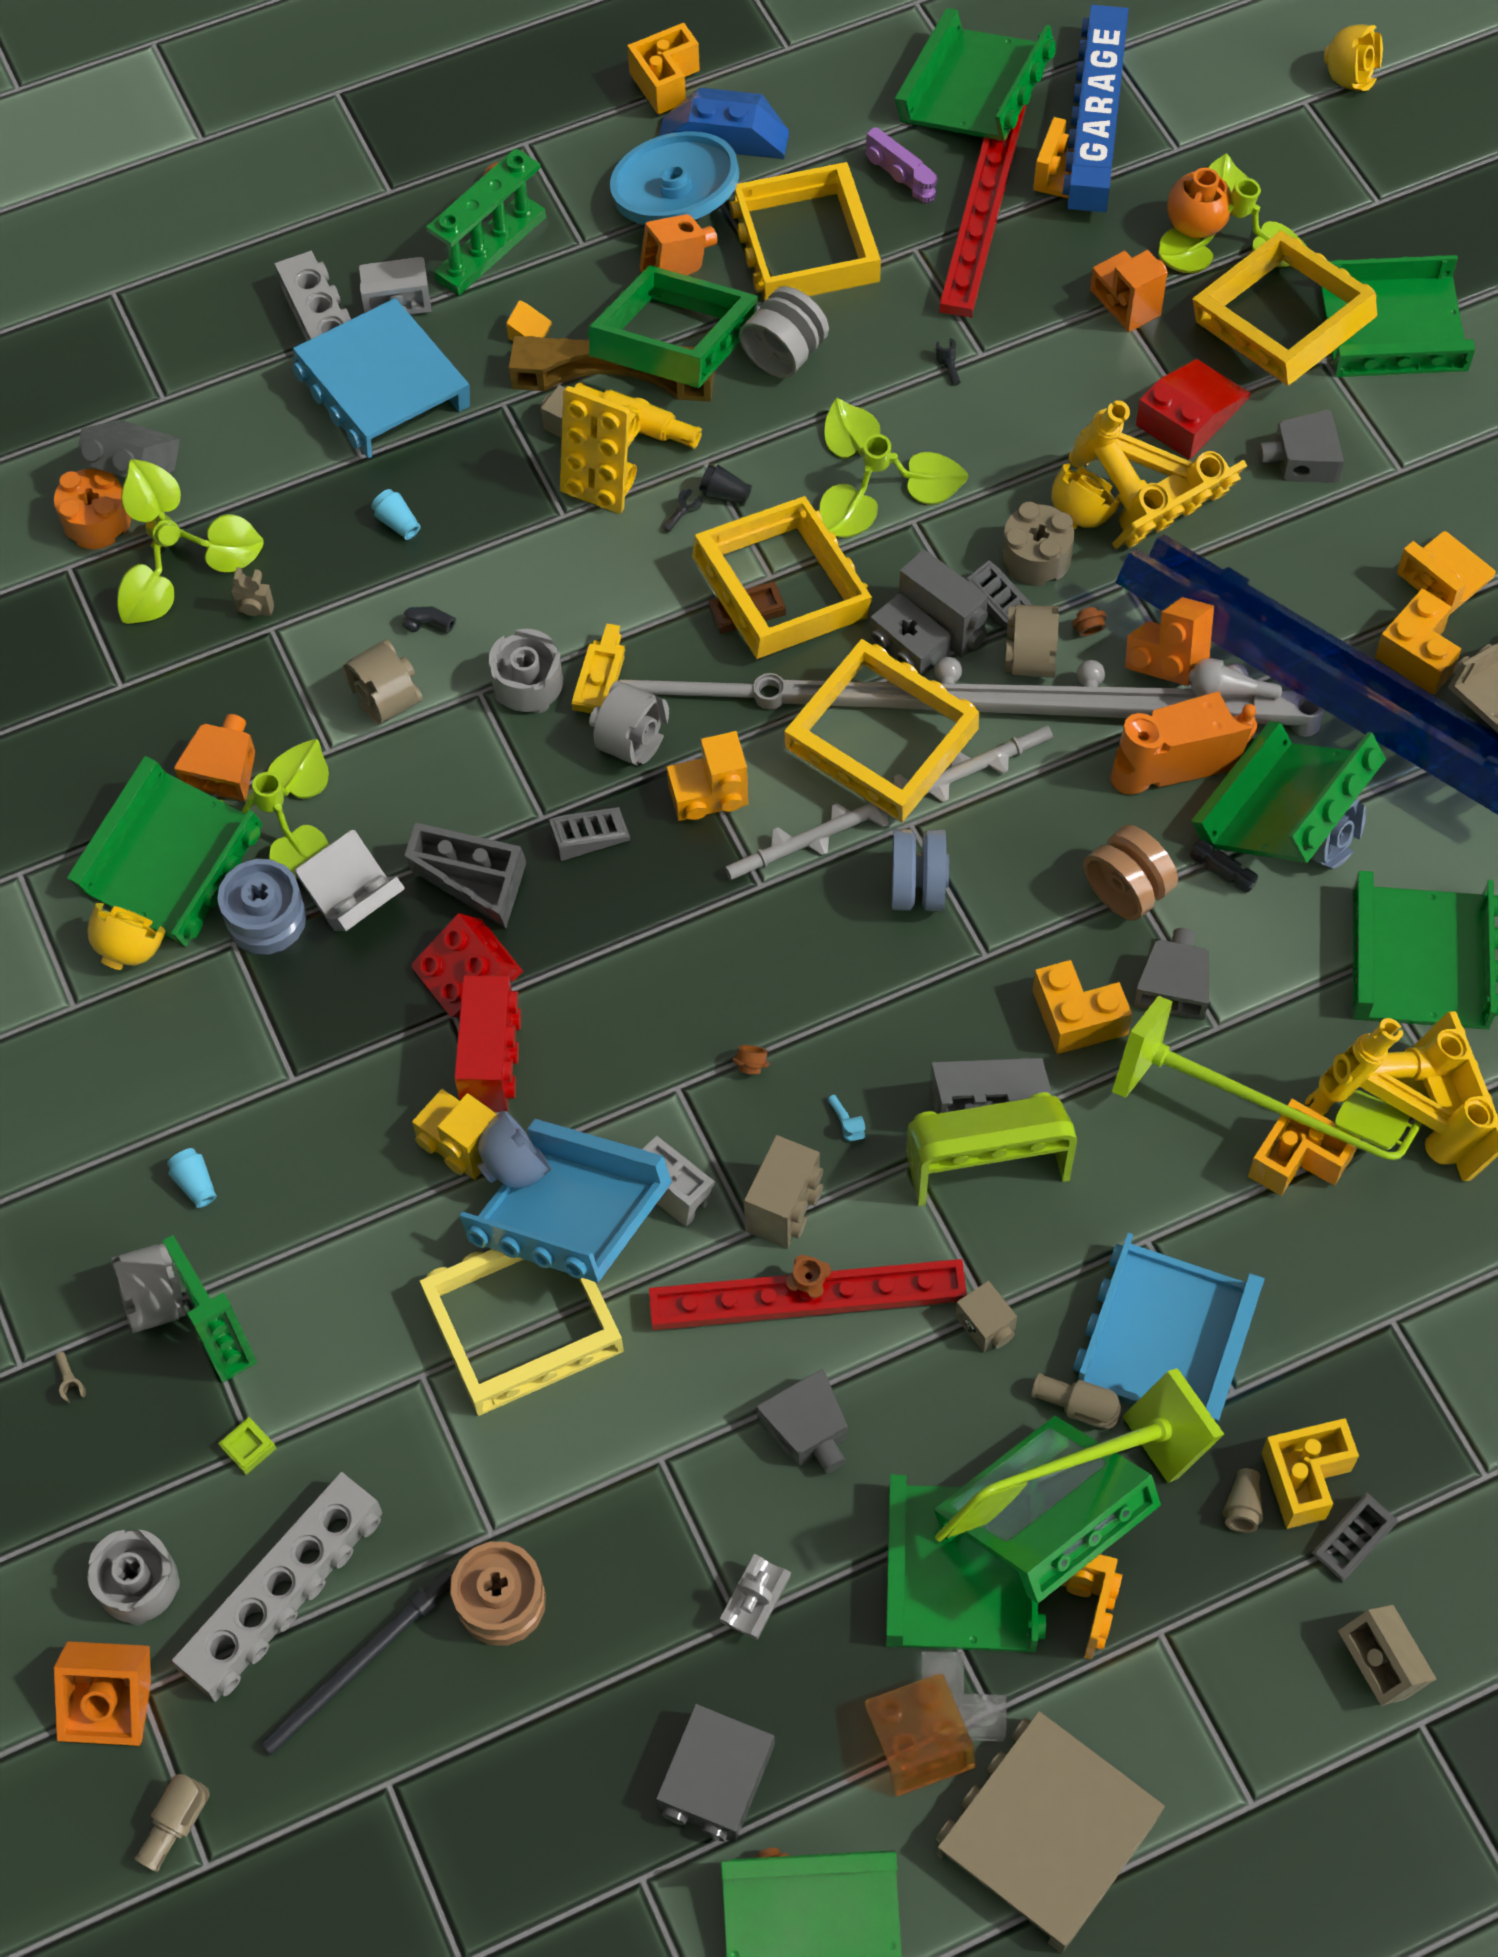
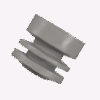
M783 286L773 291L760 306V310H757L740 328L739 339L748 357L760 369L778 378H790L808 359V355L813 353L818 348V345L826 339L829 326L822 310L809 296L798 289Z

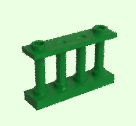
M515 148L426 226L427 232L444 242L447 248L448 259L433 271L434 278L438 283L460 296L546 218L545 208L528 198L526 181L541 168L539 162ZM514 192V200L504 208V200ZM492 212V220L482 228L481 221ZM470 232V239L460 247L459 240Z

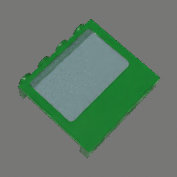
M1057 1416L1052 1417L933 1510L940 1528L942 1529L976 1493L988 1485L1097 1445L1099 1442ZM1114 1453L1027 1481L1028 1484L992 1521L962 1534L1018 1571L1027 1596L1036 1603H1039L1161 1506L1152 1475L1119 1454ZM958 1535L949 1538L946 1536L944 1539L951 1542Z

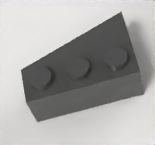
M415 822L405 852V858L412 872L506 929L526 865V859L521 846Z
M1042 1058L931 1063L929 1098L932 1110L937 1114L1029 1099L1030 1096L1041 1092L1050 1093L1052 1096Z

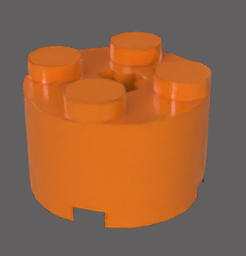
M83 469L77 472H66L60 477V484L54 494V505L65 535L82 548L101 549L108 547L116 542L115 538L122 532L125 534L130 527L131 517L123 508L121 500L122 486L115 477V474L100 469Z

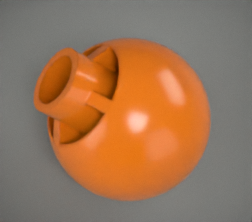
M1200 168L1182 176L1171 188L1167 199V212L1171 223L1180 233L1191 238H1206L1218 233L1227 224L1232 214L1228 210V206L1231 203V190L1218 173L1210 168Z

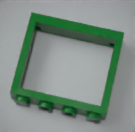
M649 265L634 279V282L625 291L620 293L619 297L610 306L605 308L604 312L594 322L590 323L586 335L589 337V356L700 388L740 343V328L757 311L758 296ZM651 299L721 319L693 350L622 330Z

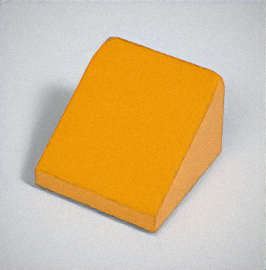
M519 300L507 321L508 339L513 340L514 336L545 338L552 325V321L527 303Z

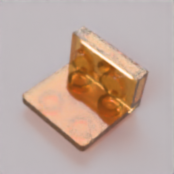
M936 1674L865 1701L866 1711L888 1762L890 1782L896 1797L975 1768L974 1745L943 1674Z

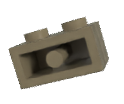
M1394 1605L1367 1610L1338 1630L1381 1706L1406 1700L1437 1680Z

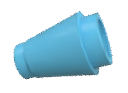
M387 489L381 492L372 502L371 508L374 511V517L406 540L411 539L419 532L421 526L400 493H394L391 489Z
M189 1148L177 1153L168 1160L167 1165L170 1169L168 1175L188 1198L194 1202L196 1208L204 1207L216 1199L217 1195L214 1192V1187L202 1154H197L194 1148Z

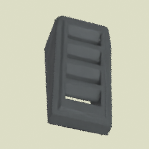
M990 560L966 579L988 595V615L1006 630L1009 606L1016 607V604L1032 605L1007 576ZM996 590L1000 592L994 598L990 596ZM1009 600L1010 603L1002 609L1000 606Z
M619 807L562 815L549 819L550 832L561 861L630 840V835ZM613 820L617 832L610 833L606 822ZM599 824L602 834L596 835L593 826ZM586 829L588 836L581 837L579 830ZM572 833L574 838L567 839L566 834Z
M1366 1493L1312 1554L1344 1582L1396 1526L1398 1520L1371 1495ZM1364 1510L1382 1525L1378 1531L1360 1516ZM1353 1521L1371 1537L1367 1543L1349 1528ZM1342 1533L1361 1549L1356 1555L1338 1540ZM1331 1545L1350 1561L1345 1567L1326 1551Z

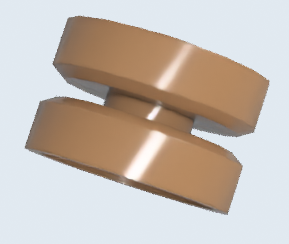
M1124 825L1107 839L1106 845L1096 848L1084 859L1083 863L1086 879L1096 895L1114 913L1128 920L1136 921L1154 907L1155 900L1159 901L1177 887L1178 883L1176 867L1168 853L1150 834L1133 825Z
M490 1541L472 1548L459 1560L452 1574L450 1594L462 1626L474 1639L488 1645L508 1646L524 1640L538 1627L545 1612L546 1593L536 1561L523 1548L509 1542ZM501 1591V1595L493 1596L495 1593Z

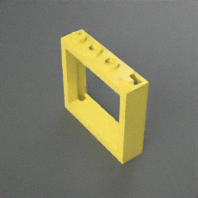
M493 1249L486 1252L477 1251L466 1256L461 1263L449 1268L440 1267L434 1269L427 1274L426 1278L419 1280L425 1299L478 1416L624 1352L622 1337L594 1281L584 1278L579 1279L600 1323L601 1331L479 1384L440 1296L524 1259L518 1257L511 1258L503 1252Z

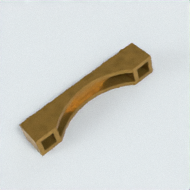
M514 336L509 363L512 389L546 391L560 383L578 377L595 374H616L650 382L666 390L677 400L711 402L715 374L714 371L700 388L589 356L588 340L540 338L535 336ZM683 347V348H687V349L693 350L695 347Z

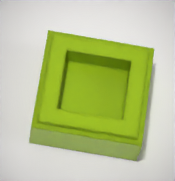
M250 1417L218 1443L220 1448L245 1475L277 1449L275 1444Z

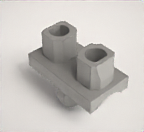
M754 1554L722 1613L720 1622L758 1640L791 1577V1572L775 1566Z

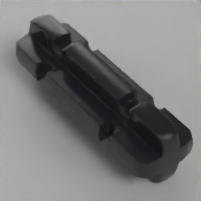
M1204 840L1196 842L1190 853V857L1200 864L1205 862L1207 864L1206 868L1228 882H1237L1235 886L1244 892H1250L1258 880L1257 873L1247 867L1242 869L1241 863L1219 849L1212 850L1213 846Z

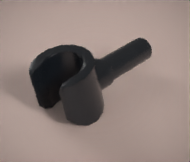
M950 338L949 348L945 349L940 347L939 341H937L936 360L946 366L952 384L954 386L959 385L961 381L955 367L956 342Z
M682 490L678 496L680 505L663 528L670 532L688 510H699L703 504L702 497H696L691 505H687V498L691 495L692 490Z

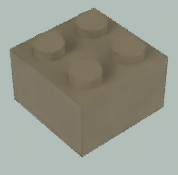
M776 1135L744 1200L745 1232L786 1249L789 1248L793 1237L797 1239L801 1237L808 1217L804 1216L809 1204L813 1206L817 1204L823 1190V1184L820 1183L824 1169L819 1167L820 1152Z

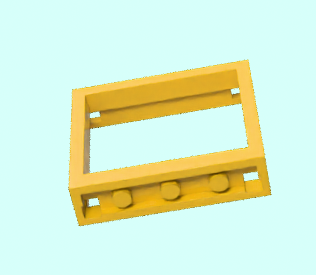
M847 162L737 184L734 190V201L729 202L732 218H738L739 220L737 224L740 243H746L747 248H745L748 268L754 267V288L756 293H762L764 302L773 291L783 286L795 288L807 296H813L880 282L881 259ZM837 194L859 259L770 277L749 212Z
M1282 230L1192 298L1195 319L1198 324L1287 386L1377 317L1376 292L1369 285L1362 284L1350 276L1345 269H1339L1327 261L1322 254L1315 253L1304 246L1298 238H1292ZM1282 261H1285L1348 303L1289 350L1225 307Z
M806 496L703 531L694 536L692 558L756 659L862 621L868 617L870 603L872 602V596L868 592V585L862 583L855 572L852 560L844 556L839 548L836 536L827 530L822 522L819 510L815 512ZM798 529L844 601L769 628L723 555Z
M861 639L784 731L785 746L787 750L903 823L979 729V711L970 701L963 698L958 699L947 692L941 683L935 680L929 681L918 674L912 665L895 660L881 646L877 644L871 645ZM863 666L871 669L956 723L902 790L810 732V729Z

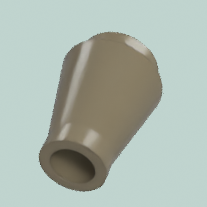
M1243 1468L1239 1469L1236 1473L1235 1482L1222 1511L1226 1526L1233 1531L1251 1533L1256 1531L1258 1524L1263 1521L1260 1489L1261 1475L1256 1470Z

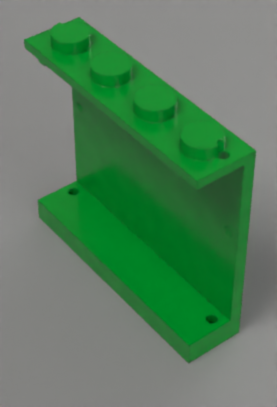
M946 8L895 97L900 122L1005 141L1010 130L1015 128L1022 108L1029 103L1033 88L1037 82L1041 81L1044 68L1049 59L1051 60L1055 55L1056 41L1053 40L1051 25H1045L1043 31L1038 35V40L1031 41L962 29L958 10Z
M1457 255L1329 261L1339 269H1345L1350 276L1362 284L1369 285L1376 292L1377 317L1331 352L1335 377L1469 371L1475 353V345L1473 339L1464 338L1453 280L1458 260ZM1320 285L1325 320H1327L1348 303Z
M1269 721L1191 820V823L1200 839L1211 844L1213 849L1308 863L1385 762L1386 758L1372 732H1367L1364 738L1357 743V747L1354 750L1292 743L1281 722Z
M144 756L67 879L79 891L113 908V905L152 920L153 923L149 926L150 928L158 931L159 927L162 926L166 931L165 937L187 947L191 939H195L201 932L203 920L209 910L218 904L219 886L226 874L242 863V858L249 846H253L258 841L263 823L254 811L249 809L245 814L166 773L157 761Z
M1358 871L1353 886L1352 1020L1381 1022L1383 1019L1391 1018L1398 1023L1434 1026L1447 1012L1455 1011L1463 1028L1489 1030L1494 1017L1498 1016V994L1496 993L1498 960H1495V950H1498V927H1495L1494 917H1498V895H1494V880L1487 881L1482 894L1374 887V872Z
M890 1474L886 1647L1036 1652L1038 1639H1045L1046 1615L1038 1614V1603L1027 1596L1019 1572L962 1533L951 1542L945 1539L941 1542L935 1540V1535L941 1528L933 1509L962 1487L906 1485L907 1475ZM1038 1479L1031 1480L1030 1489H1023L1002 1512L982 1527L1001 1540L1008 1541L1045 1513V1493H1038Z
M895 1850L725 1859L721 1861L727 1957H902L896 1875L898 1868Z

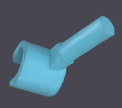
M831 1095L828 1098V1102L839 1117L844 1139L846 1141H854L866 1138L863 1117L849 1118L848 1112L845 1111L836 1095Z

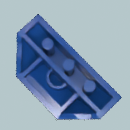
M700 87L663 117L659 136L684 131L704 132L725 140L733 148L735 154L777 159L785 158L789 138V130L763 94Z

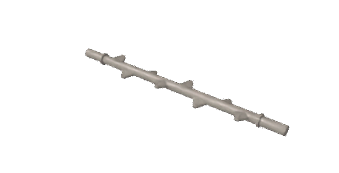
M1046 725L1019 738L1013 737L1010 742L973 758H969L960 752L952 761L951 768L943 772L927 793L943 803L949 799V785L952 782L986 767H991L1001 774L1007 773L1009 757L1022 755L1023 751L1053 738L1050 727ZM900 774L893 777V785L901 790L909 782ZM838 803L832 805L830 821L794 837L779 827L772 830L771 847L764 850L758 849L757 853L725 866V871L729 879L732 880L759 867H768L769 863L807 846L823 856L828 853L830 836L868 819L881 827H885L888 825L889 814L872 803L853 811L846 809Z

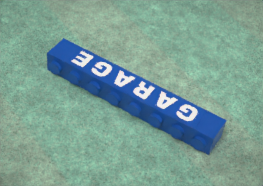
M1091 5L1090 17H1083L1081 37H1086L1087 40H1080L1078 59L1085 60L1084 62L1078 61L1076 81H1082V84L1075 83L1073 103H1077L1079 106H1073L1071 126H1077V129L1070 128L1068 148L1074 149V152L1067 151L1065 171L1071 172V175L1064 176L1062 194L1069 195L1067 209L1107 213L1129 8Z

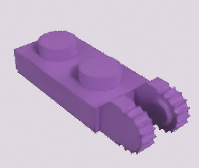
M874 127L866 134L865 155L873 164L879 165L889 172L894 180L904 183L911 188L914 198L926 204L933 201L936 196L934 188L937 183L936 174L924 165L919 158L879 128Z

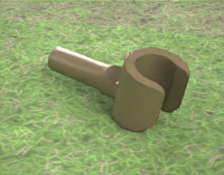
M60 1352L56 1354L55 1357L63 1380L59 1388L61 1397L66 1403L70 1404L67 1398V1391L69 1388L77 1386L81 1396L85 1398L86 1388L74 1377L65 1353Z

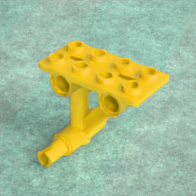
M580 382L574 388L567 386L563 391L560 491L603 509L621 514L624 510L625 496L631 489L636 477L637 466L627 462V451L638 433L659 441L671 439L695 449L701 439L702 428L676 420L672 412L651 405L642 398H632L613 390L601 392Z
M1118 400L1114 401L1113 404L1110 403L1108 408L1102 409L1095 414L1093 420L1077 436L1074 442V449L1069 454V461L1075 468H1079V466L1084 468L1085 465L1087 466L1090 462L1099 459L1120 493L1118 498L1124 508L1120 512L1119 523L1123 532L1112 543L1115 549L1125 544L1128 548H1132L1146 538L1145 535L1155 529L1156 533L1174 523L1173 519L1183 514L1186 517L1202 507L1201 503L1209 498L1215 501L1230 491L1229 488L1241 480L1239 474L1247 467V464L1242 460L1229 468L1223 457L1213 451L1204 452L1194 462H1191L1121 432L1124 421L1128 419L1130 410L1126 403ZM1129 460L1169 477L1158 483L1147 484L1145 480H1140Z
M1455 1011L1447 1012L1413 1047L1405 1049L1404 1052L1388 1053V1049L1403 1036V1030H1399L1393 1036L1401 1028V1025L1391 1018L1383 1019L1371 1034L1361 1035L1344 1053H1340L1335 1057L1333 1064L1320 1077L1319 1087L1305 1100V1105H1309L1314 1100L1308 1108L1324 1116L1335 1102H1343L1359 1087L1363 1088L1433 1129L1434 1132L1425 1141V1149L1428 1155L1439 1164H1456L1462 1181H1471L1498 1157V1115L1466 1038L1465 1030Z

